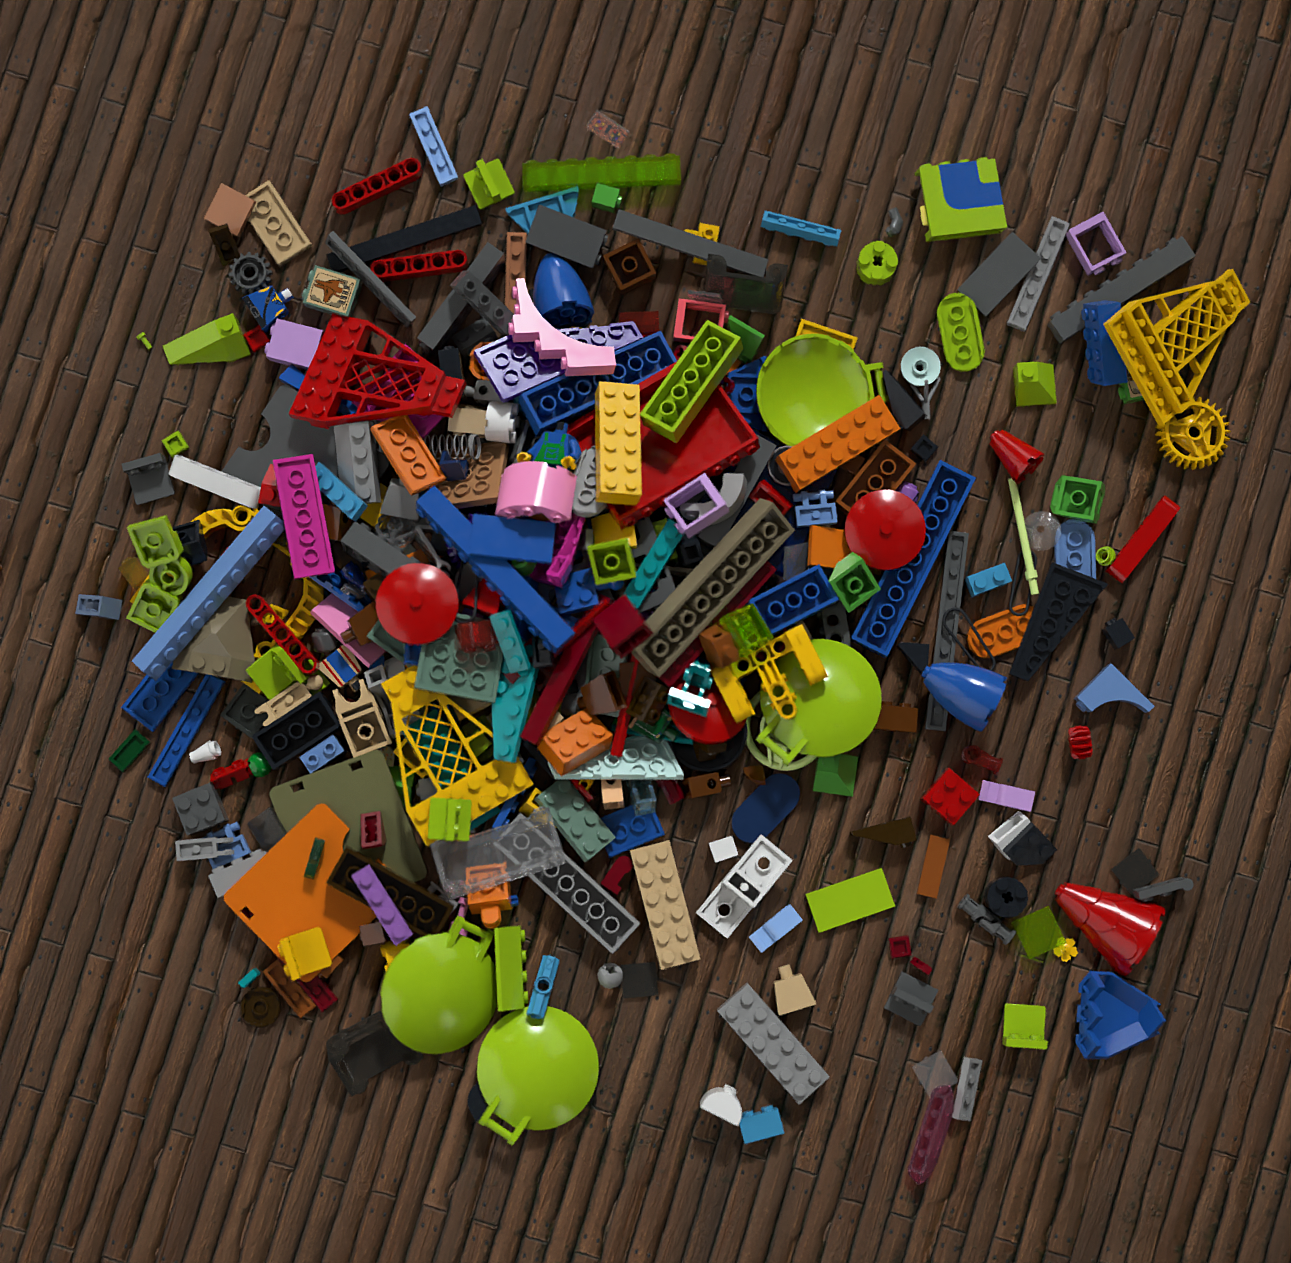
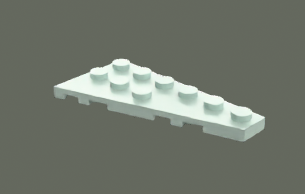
M641 736L626 738L621 757L610 754L611 742L610 749L562 777L548 761V766L554 779L683 780L684 774L666 740L657 743Z

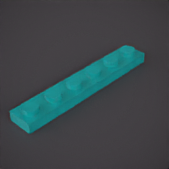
M671 519L665 524L637 570L636 577L631 580L623 593L634 603L638 610L685 533L680 534L675 526V522Z

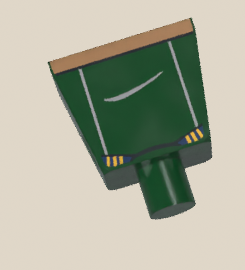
M665 708L654 727L635 717L628 726L634 733L657 743H661L665 737L675 742L680 735V731L672 727L674 722L670 713Z

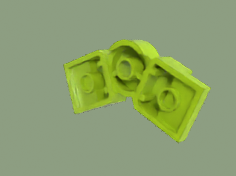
M167 515L135 523L127 527L141 564L150 569V579H147L141 586L126 618L154 633L158 631L180 605L183 599L181 594L192 580L191 566L181 557L184 549L177 531L173 532ZM167 573L172 574L174 578H170Z

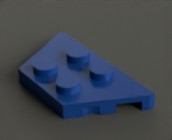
M762 356L726 374V377L731 378L735 384L734 391L728 397L749 426L762 433L767 432V427L758 410L756 384L760 369L767 356Z

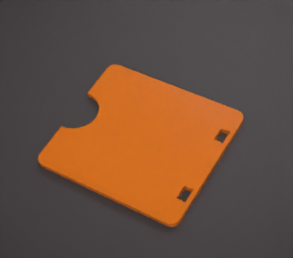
M323 803L316 805L224 895L225 903L285 964H287L285 957L280 956L277 946L280 945L282 938L320 927L331 960H333L360 933L361 925L370 924L377 917L372 908L326 883L343 853V841L350 828ZM379 858L376 860L378 863L386 866ZM245 906L254 914L250 920L241 911ZM322 969L302 975L300 979L304 982H309Z

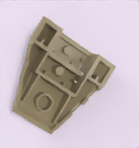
M227 597L174 659L172 669L252 683L251 677L245 671L255 662L246 600Z

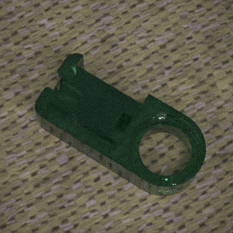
M315 837L303 877L314 879L325 843L324 839Z

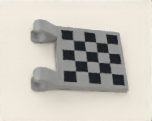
M416 527L415 540L431 565L443 571L450 578V574L441 569L446 567L450 572L451 567L449 563L439 558L420 527Z

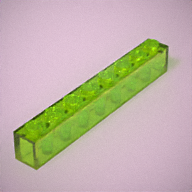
M673 153L660 157L648 154L636 158L634 155H628L625 158L618 159L615 156H608L605 159L588 157L585 160L568 158L566 161L548 159L546 162L528 160L526 163H522L524 192L567 190L576 186L579 189H594L597 183L613 188L681 184L680 156H676Z

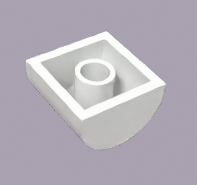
M725 1084L724 1088H713L703 1095L700 1101L701 1108L737 1126L741 1120L742 1111L735 1088Z

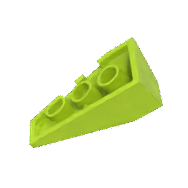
M233 313L216 319L163 346L170 365L221 361L233 362L251 355L238 319Z

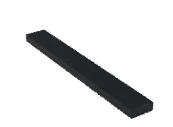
M474 205L349 246V248L366 264L481 226L482 222L477 207ZM334 252L326 254L331 270L341 272L349 269Z

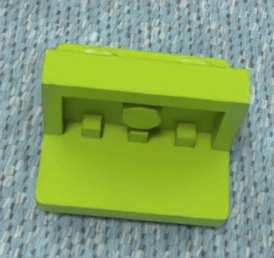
M481 159L476 162V169L463 175L480 210L515 194L499 159L486 164Z
M430 798L428 838L469 841L472 801L467 799Z

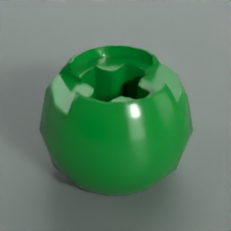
M262 752L254 753L249 757L247 762L255 777H264L271 772L272 767Z

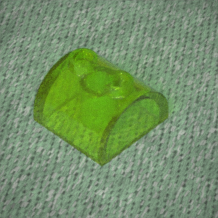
M753 603L724 615L719 620L723 629L731 634L740 657L756 651L774 638Z

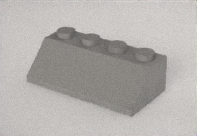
M365 421L334 426L339 479L366 504L382 503L376 439L370 431L374 423Z

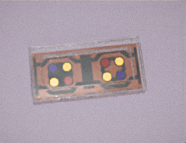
M596 110L586 125L587 129L618 149L629 135V130Z

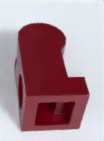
M627 856L619 857L601 884L615 894H618L622 887L617 884L624 874L632 869V860Z

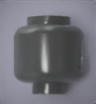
M324 626L315 628V632L311 634L313 649L316 653H322V656H329L339 647L338 639Z

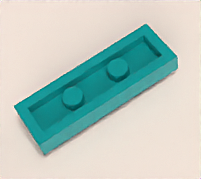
M511 610L492 614L490 620L510 674L529 669L531 665Z

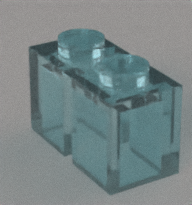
M626 779L629 795L632 797L631 802L635 816L655 813L657 800L651 780Z

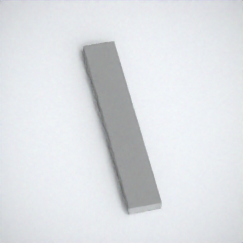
M1051 216L1036 252L1041 260L1027 273L1006 325L1023 332L1026 331L1070 223Z

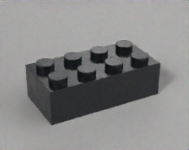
M318 692L252 735V738L272 769L279 770L342 729L335 710L324 693Z

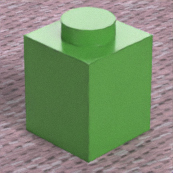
M597 183L592 198V207L615 213L616 208H620L623 199L620 196V189Z

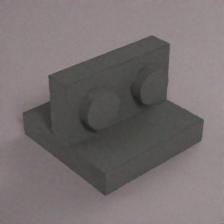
M901 971L884 1008L921 1027L927 1013H931L934 1007L932 1003L939 990Z

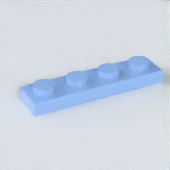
M428 107L410 113V118L440 186L459 179Z

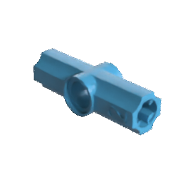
M549 955L542 956L526 1015L536 1019H544L560 962L559 959ZM545 983L549 988L546 991H541L538 985Z

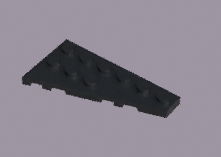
M1051 562L1008 674L1024 681H1029L1108 584Z

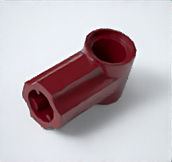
M656 780L670 805L685 798L677 780Z

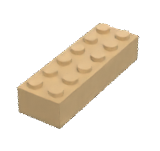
M670 841L630 850L661 970L699 960L700 955Z

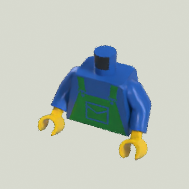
M557 422L555 432H543L541 438L531 449L517 455L518 463L530 461L547 463V467L556 469L557 466H560L569 471H574L576 463L582 456L578 441L567 433L568 424Z

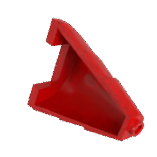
M1064 882L1055 891L1057 896L1054 900L1074 926L1082 931L1091 945L1099 951L1111 968L1122 977L1132 971L1131 965L1133 963L1138 965L1162 925V921L1159 920L1160 916L1164 917L1165 908L1156 902H1142L1140 899L1105 892L1100 888Z

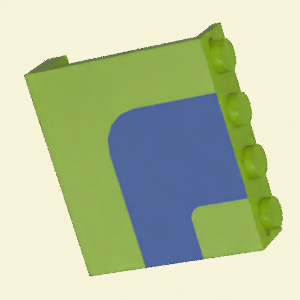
M982 157L970 162L969 159H964L952 164L950 161L941 162L935 166H932L930 163L923 164L914 173L915 176H920L929 226V231L925 234L926 242L998 234L1007 228L995 159Z

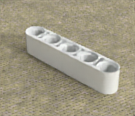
M174 455L168 473L170 476L247 507L258 509L261 487L186 457Z

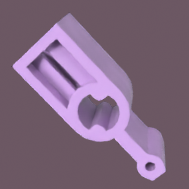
M982 780L978 800L1031 812L1035 792Z

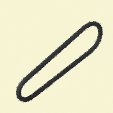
M462 560L460 563L459 575L456 586L457 595L459 593L464 561ZM477 575L475 580L473 615L470 619L466 621H459L456 618L455 622H457L458 624H467L471 622L476 616L479 577Z
M960 608L948 609L943 616L945 629L973 664L979 666L946 624V616L949 612H961L990 656L993 665L989 670L993 671L996 665L995 659L967 614Z

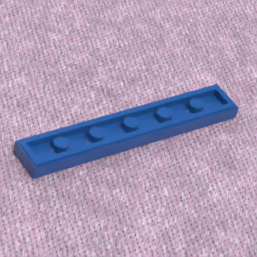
M205 675L149 773L148 778L167 787L225 685V681L213 675Z

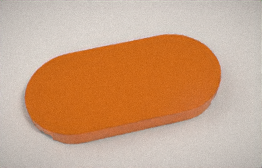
M1026 604L1015 606L1012 609L1016 613H1022L1026 609ZM1029 605L1028 612L1023 616L1013 615L1010 609L978 620L973 624L993 657L1018 649L1034 608L1033 606ZM970 627L967 633L969 649L980 658L990 659V656Z

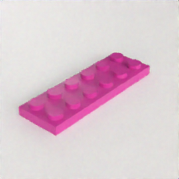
M313 454L273 460L272 463L294 579L335 573Z

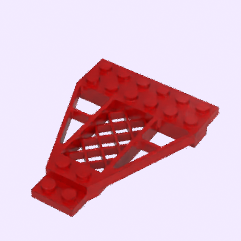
M332 314L289 411V416L294 419L308 421L311 426L330 429L334 425L410 414L422 416L435 414L453 418L466 387V382L463 379L446 376L444 371L368 320ZM372 331L387 341L382 353L379 355L363 352ZM392 346H395L416 360L417 363L388 357ZM367 365L369 370L358 375L356 371ZM385 369L386 374L376 379L374 374ZM400 373L404 374V378L396 382L393 381V377ZM370 376L374 378L373 381L363 385L362 380ZM421 376V381L412 386L410 381ZM390 379L392 384L381 389L379 384ZM358 382H360L362 386L356 390L349 389V387L357 384ZM408 383L410 388L399 393L397 388ZM378 386L379 391L373 394L367 393L368 390ZM396 390L398 393L391 398L385 396V394ZM412 393H414V397H413L412 400H410V401H404V400H403V398H405V397L411 395ZM342 399L360 403L356 414L335 417ZM368 404L388 408L384 410L365 412Z

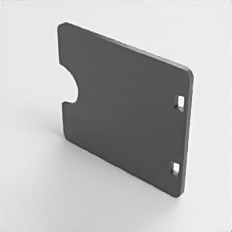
M282 385L261 413L270 426L268 443L256 451H248L238 447L221 472L261 487L264 476L270 464H273V460L313 454L315 466L320 462L339 478L334 426H331L330 429L311 426L308 421L291 418L289 411L298 391L290 385ZM376 449L380 480L389 468L390 461L386 455ZM320 491L322 504L329 505L330 499ZM259 504V511L265 506L283 521L281 507ZM329 539L330 545L335 544L337 540Z

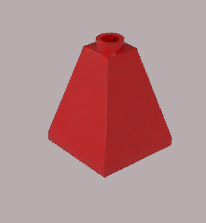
M483 578L478 583L477 613L490 618L492 614L504 612L505 605L500 600L501 596L496 591L492 592L486 585L487 581ZM475 588L462 601V604L473 611Z

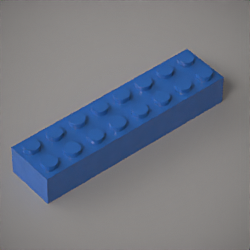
M658 331L614 351L616 360L614 374L565 376L563 374L521 393L518 403L535 435L538 436L545 431L547 432L555 428L557 422L566 423L594 410L595 392L599 381L637 385L675 363L677 360L662 332Z

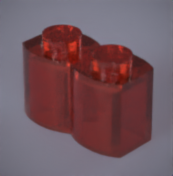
M491 620L459 623L455 626L458 651L464 650L465 654L474 653L476 649L484 648V651H494L500 645Z

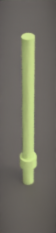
M1011 478L1008 479L1026 567L1025 577L1029 582L1031 595H1038L1039 590L1036 580L1038 575L1037 570H1034L1018 487Z

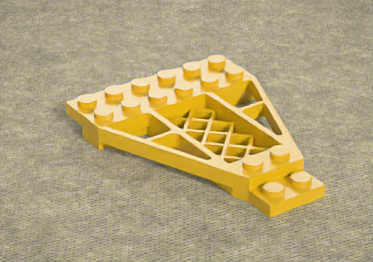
M1233 269L1227 270L1215 281L1130 301L1103 324L1158 425H1164L1175 414L1182 413L1194 403L1193 396L1226 329L1235 321L1238 313L1250 303ZM1189 292V295L1170 311L1164 297ZM1155 300L1162 313V318L1155 325L1152 324L1141 303ZM1202 302H1203L1204 306L1206 307L1205 310H1204V309H1201V308H1202ZM1190 310L1194 311L1193 321L1189 320ZM1201 313L1205 314L1204 324L1200 323ZM1211 319H1212V321H1213V323H1214V327H1213V326H1210V324H1211ZM1177 321L1181 322L1180 332L1176 331ZM1188 324L1192 325L1191 335L1187 334ZM1199 327L1203 328L1202 338L1198 337ZM1165 332L1169 333L1168 343L1164 342ZM1176 335L1180 336L1179 346L1175 345ZM1186 338L1190 339L1189 349L1185 348ZM1208 346L1199 364L1195 356ZM1174 349L1178 350L1177 360L1173 359ZM1187 363H1189L1194 373L1188 388L1178 372Z
M411 666L381 683V686L391 702L406 812L426 846H429L439 840L428 838L430 798L471 800L472 821L534 784L518 756L516 764L494 759L481 766L469 746V741L484 732L493 738V732L446 695L414 689L417 666ZM436 699L440 706L431 704L430 702ZM447 704H450L478 726L481 731L469 738H465L449 712ZM426 705L423 716L412 714ZM428 706L440 709L437 720L426 717ZM442 710L445 713L450 724L439 721ZM408 715L407 722L405 725L402 721V718ZM410 716L422 719L419 730L408 727ZM424 720L436 722L433 734L422 731ZM439 723L450 726L447 738L436 735ZM452 728L460 741L450 739ZM408 730L418 732L416 743ZM400 731L404 732L421 762L420 766L408 773H405ZM421 734L432 736L429 748L418 745ZM435 737L446 740L443 752L432 749ZM449 741L460 744L457 755L446 753ZM462 746L465 748L470 759L460 756ZM418 748L429 750L426 761ZM431 751L442 754L439 766L428 763ZM445 755L456 758L454 769L442 767ZM459 759L470 761L467 773L456 770ZM472 764H474L477 770L470 773ZM429 766L439 768L436 778ZM423 768L437 792L417 805L410 807L406 777ZM441 769L453 772L450 783L438 781ZM455 773L467 775L453 783ZM439 783L448 785V787L441 789Z

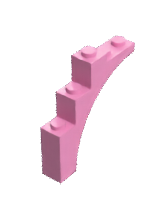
M516 279L515 287H512V298L516 299V304H514L512 321L508 323V333L512 335L513 342H534L535 352L539 353V359L561 358V368L565 369V376L614 374L616 367L614 347L582 343L556 330L541 316L533 305L527 291L525 279Z

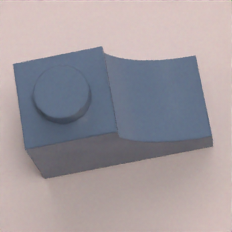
M79 594L75 614L119 620L122 600L105 596Z

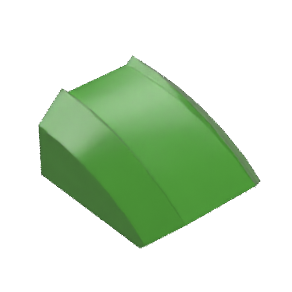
M1062 475L1055 483L1050 504L1052 513L1096 524L1100 518L1105 485L1102 481Z

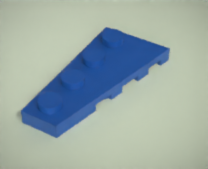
M335 564V573L310 577L358 612L373 602L368 594Z

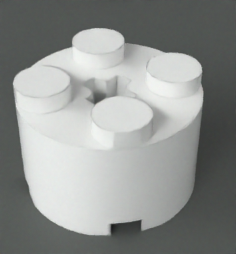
M499 401L489 402L485 420H488V427L485 426L486 440L516 443L517 432L515 431L516 428L520 427L521 416H517L519 404L502 403Z

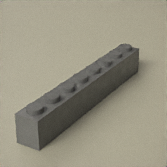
M1182 236L1177 240L1175 237L1165 243L1166 247L1162 250L1159 248L1153 250L1148 254L1150 257L1146 260L1141 258L1132 264L1133 268L1129 271L1124 269L1116 274L1117 278L1115 280H1106L1099 285L1100 289L1096 292L1091 290L1083 295L1084 299L1077 302L1075 300L1066 306L1067 310L1063 313L1058 311L1053 314L1047 326L1059 344L1085 329V321L1082 319L1081 314L1084 303L1108 300L1120 302L1123 305L1190 262L1196 255Z

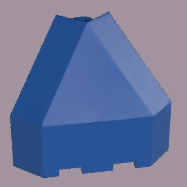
M1089 971L1079 983L1078 993H1081V1005L1077 1006V1022L1080 1023L1079 1034H1076L1075 1043L1085 1059H1108L1160 1034L1158 1029L1166 1021L1158 1009L1161 1004L1113 972Z

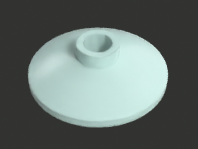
M912 348L902 358V375L912 385L924 386L925 380H928L929 385L936 380L940 373V360L936 353L929 348ZM917 365H922V366H923V370H922V371H918V370L916 369V366H917Z

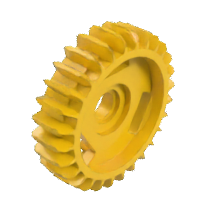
M1193 396L1194 403L1187 409H1192L1194 414L1177 420L1174 415L1164 425L1157 424L1156 428L1161 431L1155 433V436H1161V439L1156 443L1163 444L1159 451H1167L1164 457L1170 455V463L1177 460L1176 467L1184 463V469H1187L1191 464L1192 470H1195L1197 464L1202 469L1205 467V464L1210 466L1212 461L1216 462L1219 459L1217 455L1222 456L1224 454L1221 449L1224 450L1228 447L1224 442L1230 441V438L1225 435L1229 434L1231 430H1225V427L1230 423L1223 422L1227 415H1219L1222 409L1216 411L1214 409L1216 403L1209 406V399L1202 403V397H1199L1195 402ZM1212 426H1215L1217 433L1215 445H1210ZM1190 427H1196L1199 430L1198 437L1190 436ZM1176 442L1190 454L1186 456L1180 453L1172 443Z

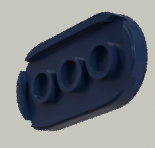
M780 773L769 776L765 779L766 785H759L735 810L732 817V828L739 839L748 843H754L760 834L766 838L795 808L800 798V790L792 777Z

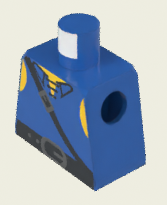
M269 286L244 296L243 300L262 330L267 333L270 331L272 324L276 323V319L282 320L288 315L289 311L284 304L294 297L288 288L277 294L273 286Z

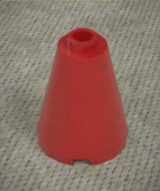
M996 430L990 436V446L1016 484L1023 482L1026 479L1024 475L1032 474L1044 460L1042 456L1045 455L1041 451L1005 430Z

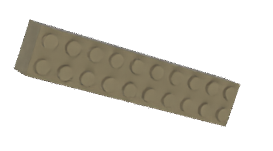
M760 498L646 620L654 634L631 653L648 672L660 677L795 531L773 502Z

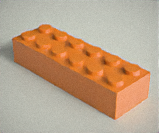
M878 395L781 453L775 460L790 482L794 492L797 493L884 439H887L901 428L881 396Z

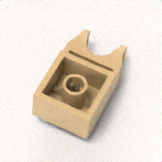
M364 678L359 680L361 696L356 702L346 701L338 689L333 690L335 711L354 758L393 742L377 699L367 687ZM363 726L371 728L369 736L366 733L362 734Z

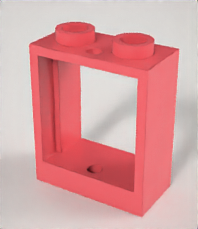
M679 298L673 341L690 344L694 339V336L682 335L686 309L720 313L718 326L723 328V323H728L729 311H725L726 305Z

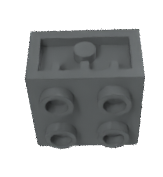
M161 453L122 464L123 472L129 476L137 505L175 495L171 476L168 474L167 461Z

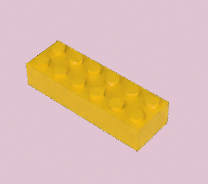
M599 381L595 392L596 502L637 505L641 497L639 385Z

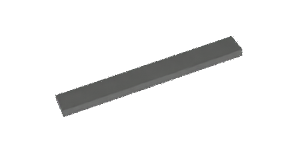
M620 209L617 211L612 230L759 279L763 278L768 263L766 258Z

